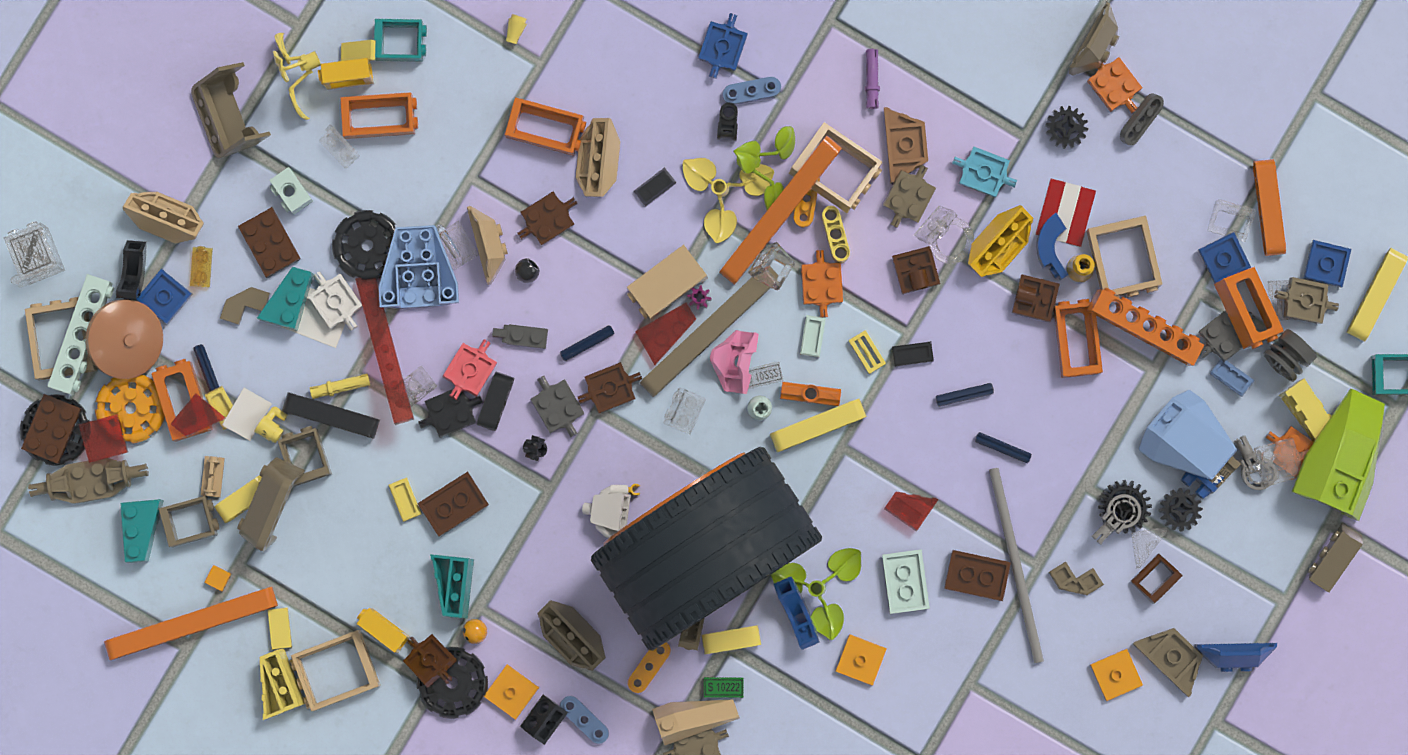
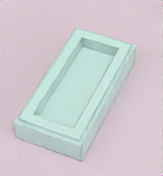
M806 315L800 355L820 357L826 318Z

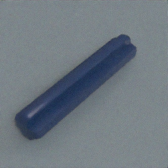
M608 325L562 350L560 355L564 361H567L613 336L614 331Z
M200 344L193 347L209 392L219 388L204 345Z
M992 383L940 394L936 396V402L940 407L994 394V388Z
M981 432L975 438L976 443L1024 463H1029L1031 459V453Z

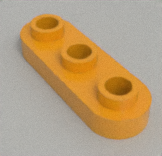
M812 189L806 194L810 196V201L805 202L802 199L794 211V222L802 228L808 227L813 221L818 193ZM802 214L807 216L806 221L800 220Z
M667 642L661 645L665 650L663 654H658L656 648L653 651L648 650L628 679V687L632 692L641 693L648 687L670 655L671 649ZM647 663H651L653 665V669L648 671L646 670L645 665ZM636 679L641 680L642 684L640 687L634 685Z

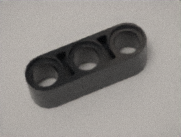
M495 372L477 421L478 426L492 431L497 430L514 383V377Z

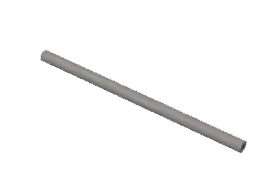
M999 468L989 469L1034 663L1042 662L1044 659Z

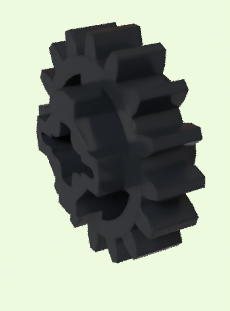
M1063 106L1059 108L1060 112L1053 110L1054 117L1049 115L1047 118L1051 123L1045 124V127L1050 128V130L1046 131V135L1051 134L1052 136L1049 141L1055 140L1056 147L1061 143L1063 149L1068 144L1070 148H1073L1074 142L1080 145L1081 140L1079 138L1085 139L1086 135L1083 132H1087L1089 129L1084 127L1088 123V120H1082L1084 113L1077 114L1078 108L1071 111V106H1068L1067 110H1064ZM1064 115L1062 121L1055 122L1058 117ZM1072 116L1076 118L1079 124L1074 122ZM1066 122L1068 123V127H1071L1067 134L1065 128L1062 127L1065 125ZM1055 131H1058L1060 133L1061 138L1057 136ZM1072 133H1079L1075 138L1069 140Z
M1179 488L1177 493L1173 489L1170 491V495H1164L1166 501H1160L1163 508L1159 509V512L1164 514L1160 519H1166L1165 526L1171 524L1173 531L1177 527H1179L1180 532L1184 531V527L1190 530L1191 524L1194 526L1198 524L1195 519H1201L1202 517L1198 514V512L1203 510V508L1198 507L1201 500L1196 501L1194 499L1196 494L1189 495V489L1184 493L1182 488ZM1173 498H1176L1175 504L1173 506H1169L1171 500ZM1186 499L1189 500L1192 505H1189L1186 502ZM1181 506L1182 509L1187 511L1181 513L1180 511L1174 509ZM1169 514L1176 518V521H1174ZM1193 514L1191 519L1186 522V516Z

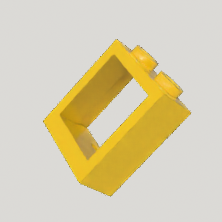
M368 58L320 64L321 70H318L319 81L327 90L374 84L372 65Z
M373 608L363 609L357 617L359 619L357 624L394 653H398L410 638L409 635Z

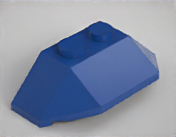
M1277 643L1195 644V648L1215 668H1221V672H1233V668H1240V671H1253L1252 667H1259L1277 648Z

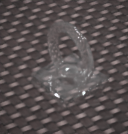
M938 206L916 231L914 236L918 240L928 243L932 254L939 261L946 264L959 263L970 254L971 244L974 242L973 231L966 221L957 218L958 215L953 210ZM949 225L961 227L966 234V245L955 256L944 255L937 245V239H940L947 233Z
M459 221L446 229L441 224L437 225L436 230L453 271L479 256Z

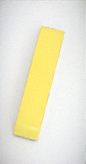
M1390 247L1349 325L1348 334L1364 342L1367 340L1408 260V256Z
M856 399L770 434L776 452H780L859 421L867 416L860 399Z

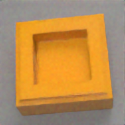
M213 565L204 583L223 591L232 574Z

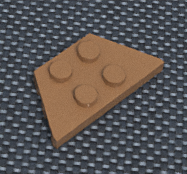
M884 107L890 183H894L900 170L909 174L928 162L925 122Z

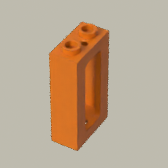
M411 92L340 97L344 139L415 134V129H418V117H414V109H417L416 97L413 98ZM404 106L406 109V123L404 125L352 127L351 112L354 109Z
M515 97L505 137L574 156L575 151L579 152L581 140L578 139L580 132L584 133L587 122L584 121L583 115ZM521 113H528L572 125L573 130L570 141L563 143L517 130Z
M1255 267L1226 277L1214 284L1243 349L1250 346L1252 349L1260 347L1265 340L1267 343L1278 339V334L1284 332ZM1245 281L1267 330L1262 332L1256 330L1236 284Z
M1089 299L1077 300L1078 304H1070V301L1058 302V306L1054 307L1061 378L1103 373L1096 315L1087 311L1091 303ZM1082 313L1084 315L1089 366L1073 368L1070 366L1065 315Z
M186 359L174 362L175 365L167 367V365L155 368L156 372L151 373L172 441L175 442L213 430L193 364L190 361L186 362ZM182 373L197 418L196 425L184 429L179 428L165 383L167 376Z

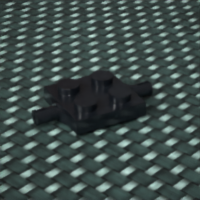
M452 389L426 400L425 404L429 417L418 421L420 428L422 429L432 424L436 428L439 437L442 438L475 424L476 420L472 407L483 403L481 396L479 395L469 400L462 390L457 400L449 396L453 391Z

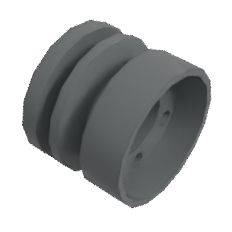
M1286 329L1278 338V342L1282 347L1272 344L1270 346L1271 350L1267 349L1263 355L1277 373L1294 382L1297 379L1296 374L1300 375L1303 373L1299 363L1308 367L1317 358V355L1300 336L1292 330Z

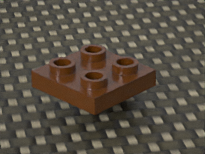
M931 246L892 256L902 294L941 284Z
M1021 274L1012 313L1051 322L1060 284Z

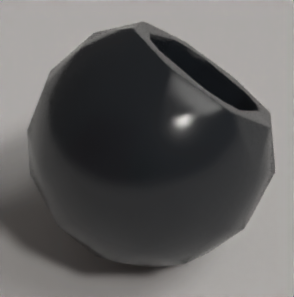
M521 259L515 266L517 278L524 283L533 282L539 276V267L531 259Z

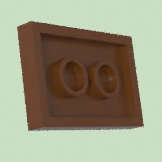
M273 207L238 225L266 278L301 260Z
M43 394L21 449L59 464L82 409Z
M468 471L418 503L438 537L489 506Z
M952 550L944 589L1003 601L1011 562Z

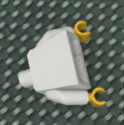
M633 484L630 487L627 485H610L601 490L599 495H594L592 503L583 504V514L591 515L590 522L596 524V529L603 536L610 538L627 525L631 495L638 496L640 494L634 493L632 488L640 487L639 484Z

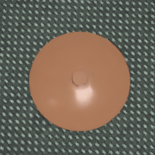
M126 299L109 302L93 315L88 324L85 340L87 353L92 363L106 375L119 379H130L147 372L160 356L163 346L161 323L156 314L143 303Z

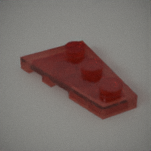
M686 302L635 331L654 365L696 321V318Z

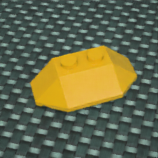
M1021 205L998 214L971 244L968 261L971 268L981 277L1003 272L1027 245L1033 217Z

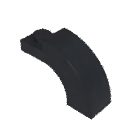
M126 241L123 249L122 275L116 290V298L131 300L141 295L146 266V242Z

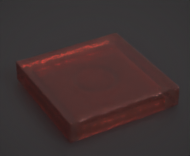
M118 414L79 425L89 463L128 453Z

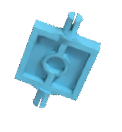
M974 146L966 160L955 156L952 164L963 168L959 184L995 198L1003 184L1015 188L1017 180L1007 177V168L1010 160Z

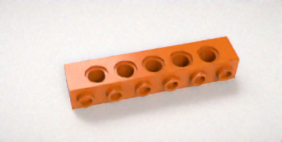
M1108 288L1104 290L1097 289L1087 309L1088 312L1187 366L1195 365L1204 347V344L1199 342L1200 338L1192 334L1188 336L1182 333L1183 329L1176 325H1172V327L1167 325L1166 320L1162 317L1149 315V310L1141 306L1136 308L1132 305V301L1124 297L1120 299L1114 296L1116 293ZM1111 302L1116 305V310L1113 313L1109 310ZM1129 311L1133 314L1131 322L1126 319V314ZM1145 321H1148L1150 324L1148 331H1145L1143 328ZM1162 330H1165L1167 334L1165 340L1160 338ZM1179 339L1183 341V348L1181 350L1177 347Z

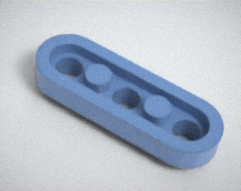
M766 77L730 84L725 87L723 98L726 103L730 102L733 104L772 98L780 93L781 83L775 77ZM770 83L775 85V88L772 90L767 87ZM754 87L756 91L755 93H750L748 89ZM730 91H735V92H736V96H735V97H731V96L729 95V92H730Z
M567 696L561 701L560 706L568 712L566 716L589 739L597 744L603 743L608 739V728L576 697ZM568 702L574 704L572 710L567 709L566 705ZM582 716L588 717L586 724L581 722ZM596 730L602 731V737L595 736Z

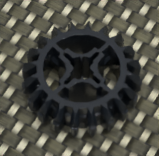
M1122 480V486L1116 481L1114 482L1115 489L1112 485H1108L1110 493L1105 490L1102 491L1106 499L1099 498L1100 502H1104V505L1098 506V509H1104V512L1100 513L1099 516L1102 517L1106 513L1107 505L1116 492L1126 490V495L1131 496L1133 493L1139 499L1141 516L1135 525L1141 529L1143 526L1140 521L1148 522L1144 515H1151V512L1146 511V508H1152V505H1146L1145 502L1151 498L1143 497L1147 490L1139 492L1140 484L1133 488L1134 481H1130L1129 486H1127L1126 480ZM1120 505L1115 507L1118 510V519L1124 521L1129 512L1132 513V509H1127L1123 513ZM1135 526L1130 527L1131 532L1136 531ZM1128 528L1123 529L1124 534L1128 533Z

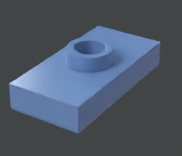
M1221 359L1210 372V375L1241 397L1254 383V380L1228 361L1223 362Z

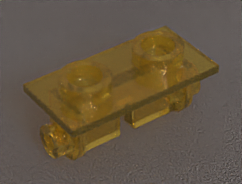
M204 246L193 247L190 286L210 287L213 248H205Z

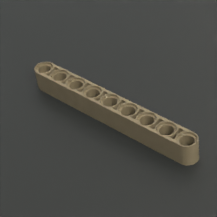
M768 263L764 265L645 376L640 384L652 397L656 396L775 285L781 277Z

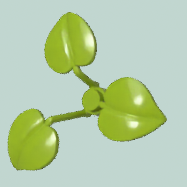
M792 126L782 127L775 137V147L777 150L774 152L760 153L761 148L757 141L746 142L733 151L737 156V165L741 167L744 173H755L769 182L770 186L765 189L764 193L766 210L770 208L782 193L784 187L779 182L774 184L773 180L761 174L755 168L760 166V156L779 154L780 158L784 160L792 154L795 147V132Z
M846 548L836 551L828 561V567L834 573L823 581L816 580L810 584L804 582L807 574L803 566L798 563H788L771 574L774 584L792 576L800 593H802L804 585L812 596H818L823 607H817L813 611L811 618L817 632L829 640H833L840 633L844 623V613L838 604L827 606L822 597L826 591L825 584L836 575L842 581H852L857 578L861 571V551L858 549Z

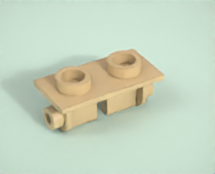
M205 456L201 496L221 497L225 458Z

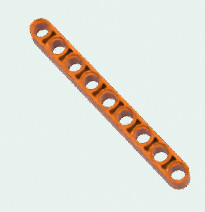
M828 136L823 139L719 271L721 275L734 285L737 283L842 150L841 146Z
M268 587L104 641L109 660H114L278 606L273 587Z

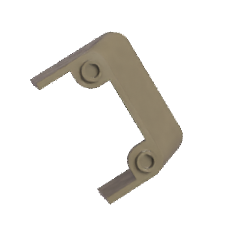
M244 62L217 67L194 84L191 89L192 98L210 146L217 158L227 157L256 146L271 135L270 131L259 134L254 127H245L233 92L237 90L239 85V79L235 72L245 66Z
M277 457L268 466L264 465L259 475L262 477L245 519L242 518L237 527L240 530L239 534L245 540L263 552L276 541L277 537L273 535L280 515L294 482L305 472L304 469Z

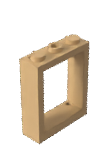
M824 122L794 163L789 174L794 177L823 138L828 136L841 146L842 150L870 168V171L849 201L819 181L811 188L848 213L851 208L855 210L861 201L858 199L861 193L864 195L871 187V184H869L872 178L876 180L882 169H880L882 161Z
M1146 216L1088 228L1086 231L1099 287L1104 290L1105 288L1109 289L1097 236L1137 227L1142 229L1154 280L1113 289L1112 291L1116 293L1114 296L1120 298V295L1127 294V297L1136 296L1142 290H1146L1147 293L1158 291V287L1162 285Z
M79 297L70 298L69 302L64 303L61 300L50 301V305L42 306V303L31 304L30 308L25 309L36 380L50 379L54 368L41 369L34 315L73 309L76 307ZM89 312L84 316L86 322L90 321ZM82 330L83 340L86 338L85 330ZM88 355L85 373L95 372L97 367L92 363ZM67 368L64 375H73V369Z
M360 630L291 655L292 660H290L292 670L297 671L299 676L296 679L300 690H304L306 697L303 700L306 708H310L311 711L381 686ZM353 639L369 684L317 703L301 658Z

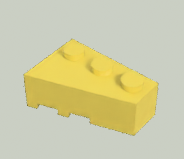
M1304 378L1294 383L1279 394V396L1310 439L1315 442L1331 418V415L1326 413L1322 402L1316 397Z
M278 649L260 656L263 720L304 705L303 696L285 649Z

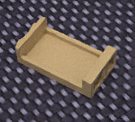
M683 244L627 286L629 291L627 296L633 303L637 301L641 307L638 309L645 319L649 317L652 321L657 314L697 284L706 281L708 276Z

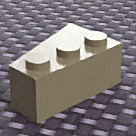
M1341 523L1338 530L1334 532L1328 546L1322 549L1317 563L1314 562L1308 570V573H1310L1309 580L1327 592L1331 591L1363 545L1362 535L1344 523Z

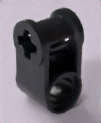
M728 102L721 106L717 140L727 138L737 141L738 110L733 103ZM731 107L735 113L731 117H726L723 114L724 109Z

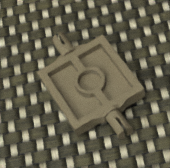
M921 165L916 175L900 170L883 203L884 206L892 209L895 213L890 223L891 225L898 228L902 218H909L919 223L936 190V187L928 184L923 179L928 169L927 167Z
M1291 277L1289 278L1288 290L1286 292L1276 290L1274 293L1276 294L1274 298L1285 300L1284 317L1323 324L1326 310L1337 311L1339 308L1337 307L1339 303L1328 301L1329 285Z
M709 729L674 742V749L664 752L663 755H721L718 748V740L729 737L726 729L717 733Z

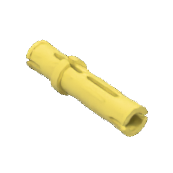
M368 373L339 381H327L326 384L309 388L312 399L328 395L332 397L340 392L370 386Z

